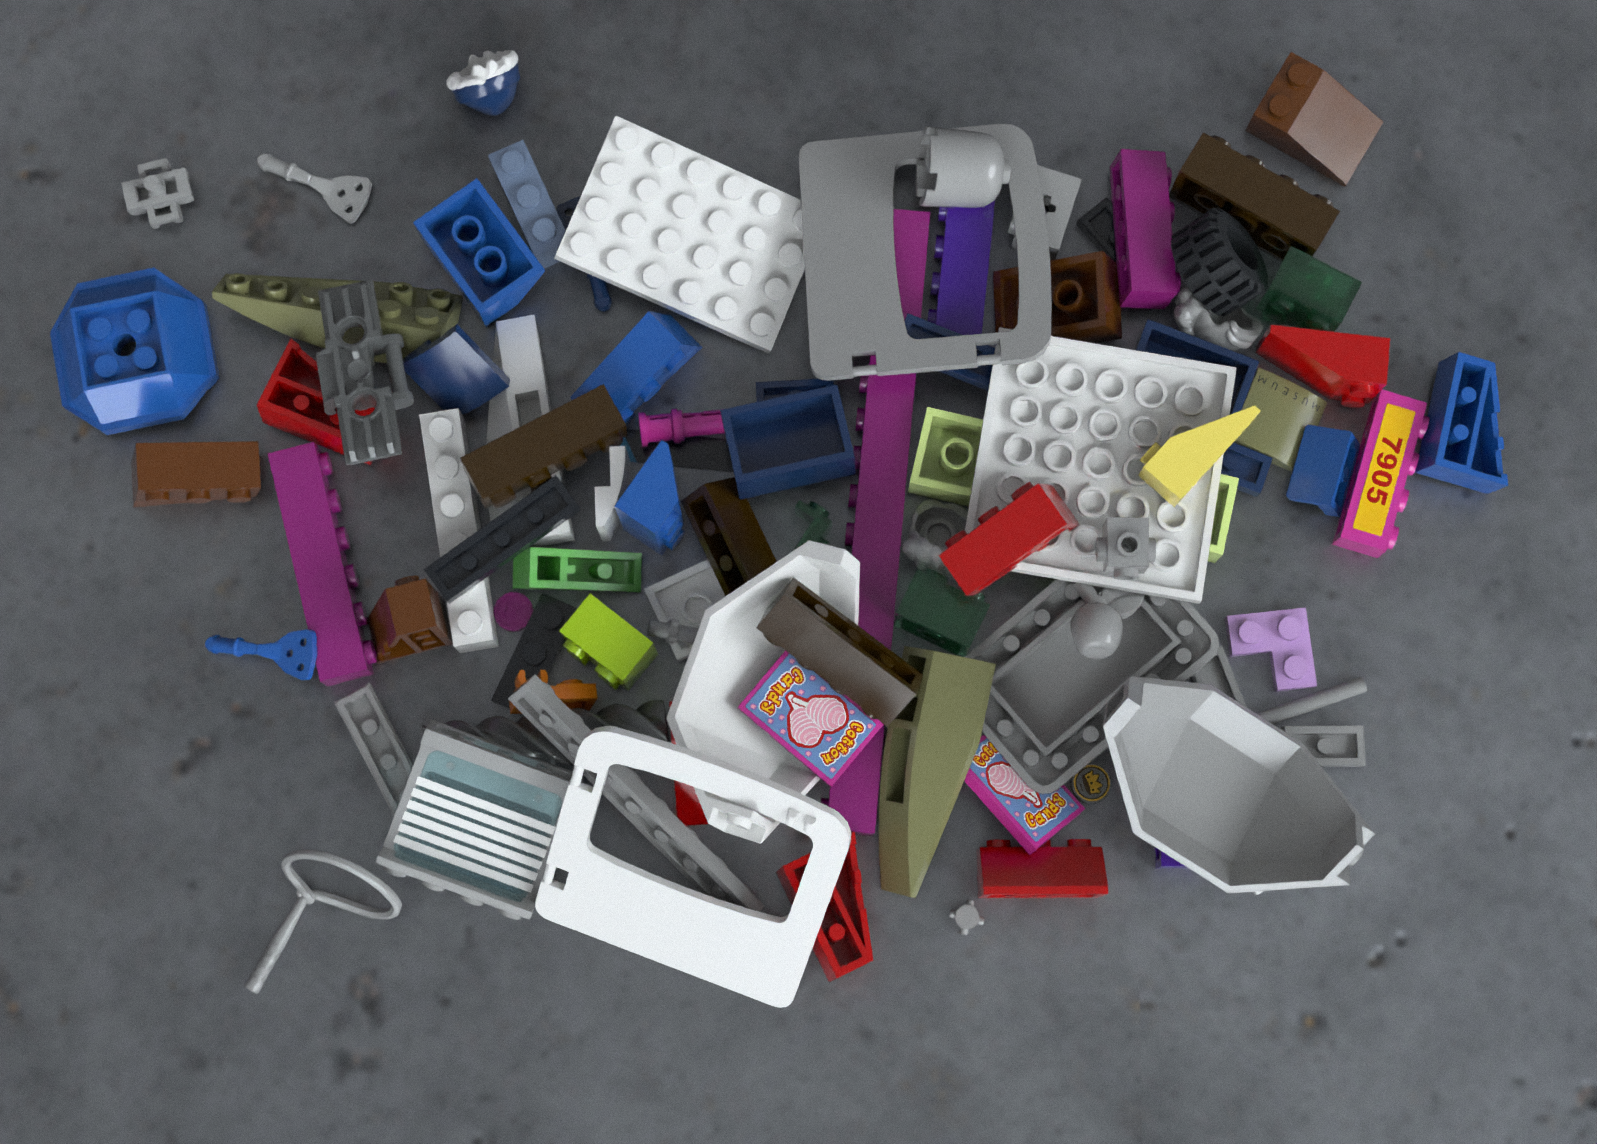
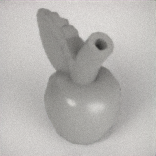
M1075 582L1073 587L1085 605L1079 607L1071 619L1070 628L1074 644L1079 653L1087 658L1103 659L1109 657L1115 652L1122 638L1123 624L1121 619H1125L1136 612L1145 594L1108 588L1102 591L1101 595H1098L1092 585Z

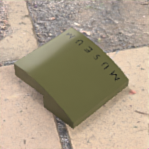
M1258 367L1242 410L1256 406L1261 412L1234 443L1272 457L1271 464L1293 472L1305 427L1307 425H1319L1327 402L1305 388Z

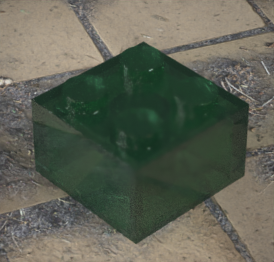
M1291 246L1273 274L1256 310L1262 312L1266 320L1276 325L1286 324L1296 328L1335 332L1348 312L1362 282Z
M927 569L924 573L916 570L896 611L894 626L956 656L965 657L986 616L990 604L984 602L985 596L980 592L976 595L966 596L963 590L947 584L949 579L937 571Z

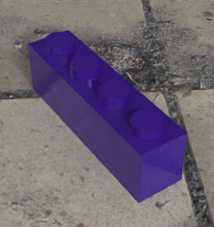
M995 200L985 207L979 208L939 207L938 221H944L945 227L944 235H936L934 258H941L940 272H932L930 295H937L936 309L928 310L927 321L962 335L982 334Z

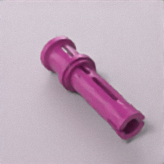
M675 408L671 409L670 413L654 415L638 412L641 446L648 447L650 442H660L661 440H673L675 444H679L681 441H685V437L725 434L720 412L723 409L682 413V410Z

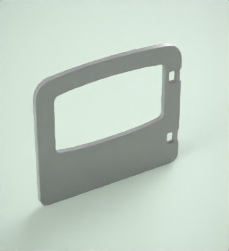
M1011 124L949 128L990 134L1000 143L1004 153V160L1010 161L1011 173L1008 187L1014 217L1019 271L1018 324L1013 330L1007 332L928 339H913L907 334L897 281L893 225L895 173L902 165L916 164L917 160H925L927 144H920L923 131L812 141L802 146L799 151V174L811 369L817 378L829 381L852 379L856 376L867 375L887 376L978 368L981 365L1023 364L1034 361L1045 352L1051 341L1052 316L1049 241L1044 199L1033 143L1023 129ZM1000 344L1001 354L977 356L976 346ZM876 355L877 365L853 367L852 357Z

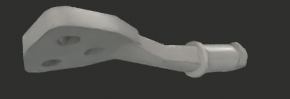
M268 153L261 154L256 158V164L262 171H269L284 177L289 182L295 181L309 185L321 193L330 209L349 224L356 222L368 204L372 182L367 177L345 175L325 179L311 175L298 168L295 163L284 162ZM359 186H363L361 191H357ZM340 192H345L343 197H339ZM353 207L352 212L347 213V209Z

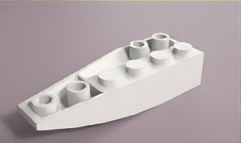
M535 315L496 321L493 362L510 378V384L508 388L489 401L486 444L552 411ZM562 470L551 475L552 478L557 476L565 486ZM529 486L516 493L517 497L509 504L500 508H495L494 505L489 507L490 521L534 490ZM571 518L530 547H543L575 541Z

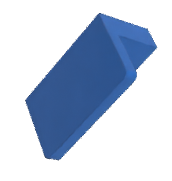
M1307 425L1286 493L1287 498L1291 501L1318 505L1325 515L1341 518L1361 446L1354 434L1346 430Z

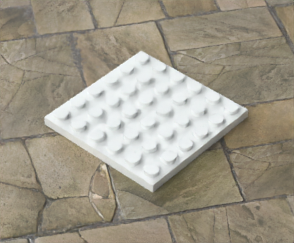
M999 327L998 332H1007L1012 329ZM1051 336L1050 344L1045 352L1034 361L1013 365L993 364L965 525L966 533L969 534L980 526L977 519L991 508L998 506L1002 510L1013 502L1010 495L1026 483L1031 482L1033 486L1038 483L1052 485L1080 525L1070 532L1066 529L1048 542L1049 546L1040 552L1035 551L1018 563L1017 567L1011 570L1012 572L1199 604L1202 601L1223 455L1175 508L1138 476L1145 466L1140 459L1155 442L1162 447L1172 436L1230 415L1237 367ZM996 344L994 354H1001L1000 344ZM1107 517L1149 518V538H1155L1156 559L1155 562H1149V568L1144 574H1138V579H1114V573H1103V562L1096 561V538L1102 537V525ZM1122 547L1125 552H1129L1127 548Z

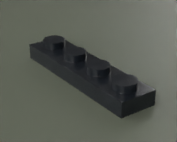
M554 476L430 564L424 571L450 604L581 509L559 478Z

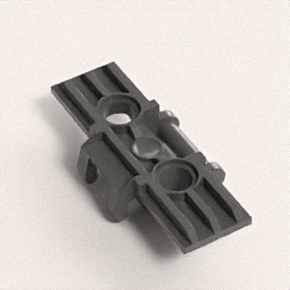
M372 279L319 290L318 295L326 348L316 353V362L320 377L324 411L327 415L338 414L346 465H354L403 454L395 410L409 407L414 403L413 393L408 391L401 348L404 347L403 336L400 334H382L375 287ZM349 328H362L364 335L359 342L349 344L343 341L344 333ZM386 354L391 389L389 386L379 389L375 386L372 366L375 365L374 357L377 355ZM375 407V410L366 416H360L355 413V410L361 411Z

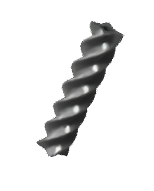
M663 700L648 701L636 710L623 704H612L602 708L596 714L583 708L570 709L582 718L584 724L591 731L597 727L615 726L669 742L668 721ZM492 716L484 719L476 726L462 720H452L444 723L553 765L560 762L565 765L574 766L525 716H522L516 722L503 716ZM422 725L423 734L427 727L425 725ZM429 771L430 779L438 775V773Z

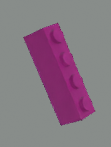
M1120 149L1109 167L1120 307L1165 309L1174 296L1178 295L1181 286L1180 273L1175 272V261L1171 248L1172 223L1175 216L1174 203L1169 200L1172 170L1170 167H1167L1166 152Z

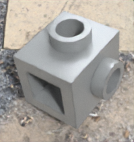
M1106 518L1102 525V537L1096 538L1095 548L1096 561L1103 562V573H1114V579L1134 580L1139 578L1138 574L1145 573L1149 568V562H1155L1156 540L1155 538H1149V518ZM1122 547L1127 548L1129 552H1125Z

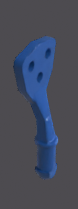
M312 629L289 632L274 643L257 644L245 641L241 637L234 639L221 637L220 635H212L205 641L207 650L214 654L226 653L233 654L236 657H241L243 654H257L273 659L285 673L300 680H310L312 678L317 659L316 632Z

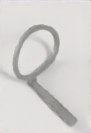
M312 849L295 850L287 853L283 857L281 867L287 879L298 889L296 891L298 899L271 938L244 987L254 993H259L263 983H265L269 976V972L272 971L274 963L280 957L281 951L284 950L307 904H312L315 900L365 917L388 920L398 916L402 903L398 895L388 884L372 872L341 856ZM298 859H311L338 866L372 885L384 895L392 907L387 909L373 908L320 889L310 890L308 885L294 871L291 862Z

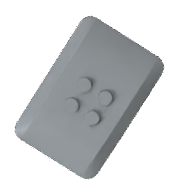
M1056 579L965 656L966 658L996 664L982 733L1028 787L1040 794H1051L1109 748L1103 729L1105 705L1129 676L1186 682L1213 659L1219 647L1218 635L1190 602L1145 594L1136 612L1125 619H1121L1123 633L1115 652L1103 659H1092L1079 653L1074 644L1070 628L1072 616L1079 607L1085 605L1084 601L1073 587L1075 582ZM1093 586L1098 595H1101L1102 591L1108 589L1105 587Z

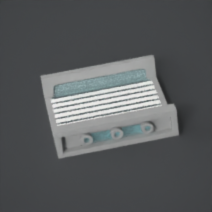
M431 719L424 731L420 742V749L384 845L375 863L384 866L383 870L393 876L406 877V875L422 880V884L431 890L444 891L447 889L460 894V898L467 903L478 906L485 903L499 908V913L505 917L515 920L523 917L530 920L573 772Z

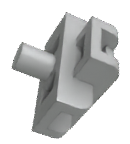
M167 158L138 164L137 168L140 178L121 183L127 211L131 215L147 213L150 226L153 229L160 228V225L175 222L177 224L183 222L180 205L194 201L187 169L183 167L172 170ZM162 169L163 173L149 175L151 171ZM138 192L141 194L142 201H139ZM170 206L171 210L157 212V209Z

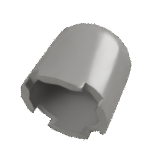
M926 126L923 129L920 144H927L925 160H917L916 196L921 197L920 206L985 207L992 203L999 195L1002 184L1009 183L1011 173L1010 161L1004 160V153L1000 143L990 134Z

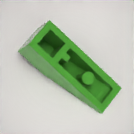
M529 547L513 558L512 589L638 593L641 592L642 553Z

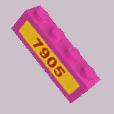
M1383 389L1372 400L1360 442L1361 446L1332 545L1375 558H1379L1387 549H1393L1399 533V527L1394 526L1397 512H1403L1409 497V490L1404 489L1408 475L1412 476L1419 460V453L1414 452L1417 439H1423L1429 424V417L1424 416L1427 406L1426 402Z

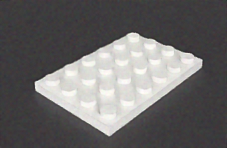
M615 116L554 259L768 354L772 350L805 270L801 200Z

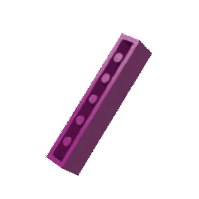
M315 442L267 453L307 627L314 630L317 636L316 667L319 680L326 686H332L374 675L372 663L377 662V655L372 640H366L363 625L368 624V617L363 602H357L354 588L359 587V578L354 564L348 565L345 550L350 549L351 546L345 526L339 527L336 513L341 512L342 507L336 488L330 489L327 475L333 474L329 454L327 451L322 452Z

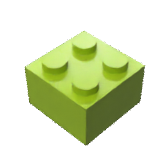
M591 593L560 629V633L565 639L563 646L567 649V652L584 666L588 661L596 665L597 667L594 671L598 674L597 676L614 690H617L621 685L629 691L658 655L655 645L651 640Z

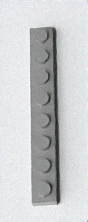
M534 674L508 700L574 765L578 749L587 733L591 730L584 724L582 718L577 713L571 711L555 695L551 686ZM613 764L609 767L602 794L699 892L760 912L765 905L755 896L753 890L746 884H743L727 868L725 862L720 857L714 855L698 839L697 834L675 816L667 803L658 798L641 781L635 771L620 764ZM584 769L583 775L594 785L597 773Z

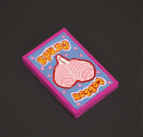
M786 650L737 707V709L829 787L833 786L884 725L878 719H872L867 716L861 707L846 695L835 692L829 683L813 670L803 668L796 658Z
M985 735L981 736L978 749L964 781L1026 852L1031 855L1078 817L1085 808L1065 785L1051 794H1040L1033 791Z

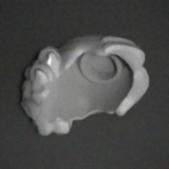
M1186 284L1180 288L1178 295H1175V304L1177 306L1174 308L1173 314L1178 325V331L1235 351L1240 348H1249L1263 330L1260 320L1249 315L1243 308H1238L1227 316L1214 314L1199 302Z
M928 499L923 501L911 516L912 522L909 529V539L904 541L902 548L906 556L910 560L915 561L917 569L925 573L928 581L936 582L941 577L952 575L938 555L948 549L944 544L948 539L958 532L965 530L968 511L961 505L953 503L943 505L941 502Z

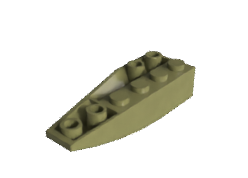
M233 273L224 275L213 289L212 299L283 334L321 348H326L318 291L361 281ZM373 281L382 334H400L403 336L402 358L406 357L428 339L434 342L458 324L463 295L452 294L445 289L439 288L430 290L413 287L406 282ZM360 327L349 328L344 333L343 341L349 344L359 342L364 335V330ZM386 354L374 357L376 362L387 363Z
M904 646L902 659L924 676L917 694L887 727L879 799V861L881 890L916 898L978 749L996 664L933 650Z

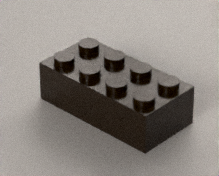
M1204 132L1181 167L1169 193L1171 199L1199 215H1203L1210 209L1217 207L1226 211L1246 229L1258 249L1299 273L1303 272L1340 213V210L1334 208L1333 203L1328 198L1319 194L1312 195L1301 189L1293 178L1283 174H1275L1265 168L1264 163L1260 159L1252 155L1244 156L1232 149L1225 139L1216 135L1209 136Z

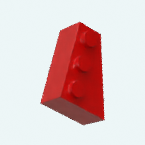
M291 338L256 404L264 424L307 441L315 442L317 445L344 455L338 414L327 415L324 411L317 362ZM375 407L361 411L355 410V413L360 416H366L371 414ZM368 461L364 463L371 466L373 461Z
M1031 482L1026 483L1010 495L1013 502L1002 510L998 506L991 508L977 519L980 526L969 534L962 530L944 543L948 549L938 556L966 596L976 595L1016 568L1018 563L1035 551L1040 552L1049 546L1048 542L1066 529L1070 532L1080 525L1052 485L1038 483L1033 486Z
M855 831L851 834L850 847L813 945L814 953L829 982L873 961L866 908L864 909L861 888L862 877L861 871L858 868L855 847L857 844ZM811 853L782 866L776 871L791 905H793Z

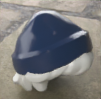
M487 50L483 52V57L470 55L468 66L460 72H453L447 78V87L453 91L459 104H464L486 115H499L512 103L518 81L521 79L517 63L518 55L512 50L497 51L496 54Z

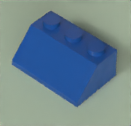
M477 178L413 222L420 238L485 326H488L517 306L545 272L543 266Z
M661 440L615 504L623 530L661 556L667 548L674 550L685 534V531L681 529L684 525L674 465L669 445Z

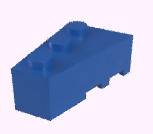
M648 311L570 398L573 400L604 384L627 426L634 418V412L644 402L650 400L660 390L661 386L703 347L671 315Z
M1457 352L1438 363L1427 415L1429 417V424L1422 439L1415 473L1486 494L1508 486L1507 474H1503L1501 450L1504 449L1503 437H1499L1497 413L1500 412V403L1494 362Z

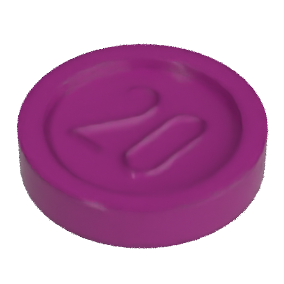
M509 592L502 595L496 601L493 613L496 622L502 629L509 632H518L525 629L534 609L531 601L525 595L519 592Z

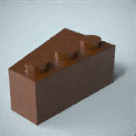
M258 441L135 444L131 461L133 508L178 503L198 504L227 499L228 502L241 503L250 501L251 497L257 496L260 491Z
M417 575L400 578L395 581L396 586L386 588L368 616V625L377 655V664L453 644L451 627L443 597L426 578L420 580Z

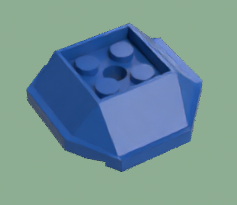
M156 268L77 283L50 331L62 407L106 435L183 420L198 404L206 391L210 390L220 378L207 305L203 300ZM136 342V348L132 354L121 356L122 348L127 343Z

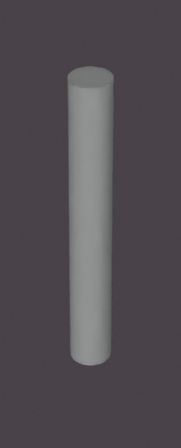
M1358 677L1256 714L1271 724H1276L1367 691L1366 684L1362 677Z

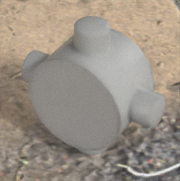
M967 899L965 905L957 910H950L949 917L954 918L956 925L960 928L959 934L967 935L969 929L974 928L977 924H984L985 918L979 916L978 910L973 907V900Z

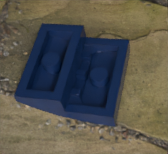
M458 324L434 342L428 339L403 358L405 372L443 410L459 408L462 415L486 403L508 388L510 384V378Z

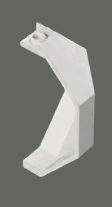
M810 540L705 610L666 718L678 746L727 762L803 795H806L820 778L744 715L737 707L785 652V649L781 646L770 643L756 627L766 609L793 577L858 625L860 562L846 549ZM694 787L708 824L725 833L761 844L780 824V821L753 809Z

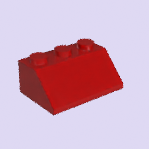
M1091 839L1067 840V847H1051V840H1048L1029 855L1023 847H1011L1010 840H986V847H979L977 849L978 898L1102 897L1108 894L1102 847H1092Z

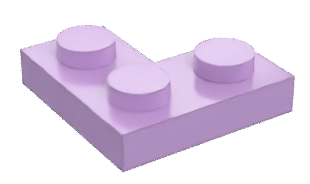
M1306 608L1230 615L1224 618L1230 657L1269 653L1274 692L1308 689L1317 686Z

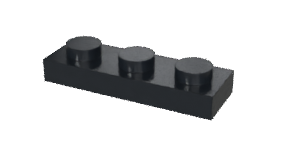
M541 594L491 699L492 702L510 710L508 698L516 689L515 678L520 670H525L526 681L534 674L538 675L540 670H546L549 677L565 642L560 629L577 610L576 607L547 594Z

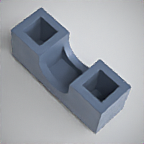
M524 140L489 154L488 157L493 171L516 216L529 249L544 269L561 262L554 259L566 230Z

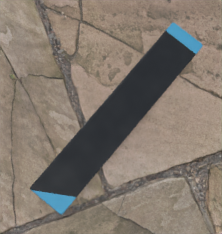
M627 429V436L622 438L623 443L620 446H626L630 462L645 463L660 442H650L648 447H642L640 430ZM694 436L685 437V441H681L679 444H675L673 440L664 441L669 445L675 467L733 472L726 439Z

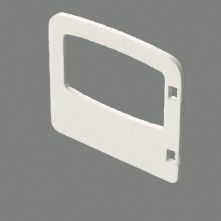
M615 726L597 727L587 733L577 752L575 766L568 784L547 858V865L536 897L535 908L537 912L547 920L771 1006L781 1008L790 1005L794 1000L850 847L852 833L848 822L835 809L765 777L688 748ZM613 764H620L685 783L753 809L808 835L812 839L813 848L790 913L785 917H778L714 898L649 873L595 847L590 841V832L609 767ZM584 769L597 773L594 787L581 782ZM556 867L569 872L566 884L553 880Z

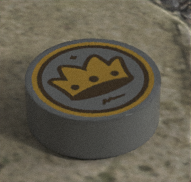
M1089 763L1071 778L1070 787L1073 795L1080 802L1096 804L1109 795L1112 788V779L1109 772L1103 766Z

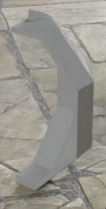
M1129 676L1106 703L1103 729L1132 831L1135 835L1227 893L1351 885L1350 866L1360 859L1365 844L1375 833L1304 744L1211 684Z

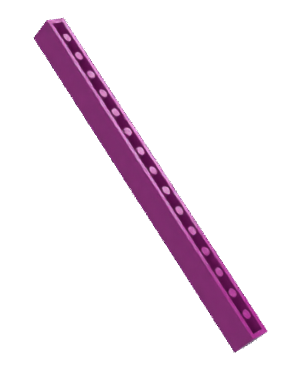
M894 209L895 260L902 313L904 319L907 313L921 318L930 212ZM868 355L870 356L869 365H877L876 355ZM916 373L860 376L859 393H866L865 408L857 407L855 431H863L862 446L854 445L853 449L855 469H859L858 484H850L848 507L856 508L855 523L847 522L845 546H852V556L860 562L858 626L890 650L892 647ZM885 725L879 729L839 779L830 787L829 798H821L820 803L838 811L848 822L851 833L855 831V835L873 837L875 835Z

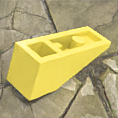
M1256 406L1249 407L1172 436L1162 447L1155 442L1140 459L1145 466L1138 476L1175 508L1254 421L1261 410Z

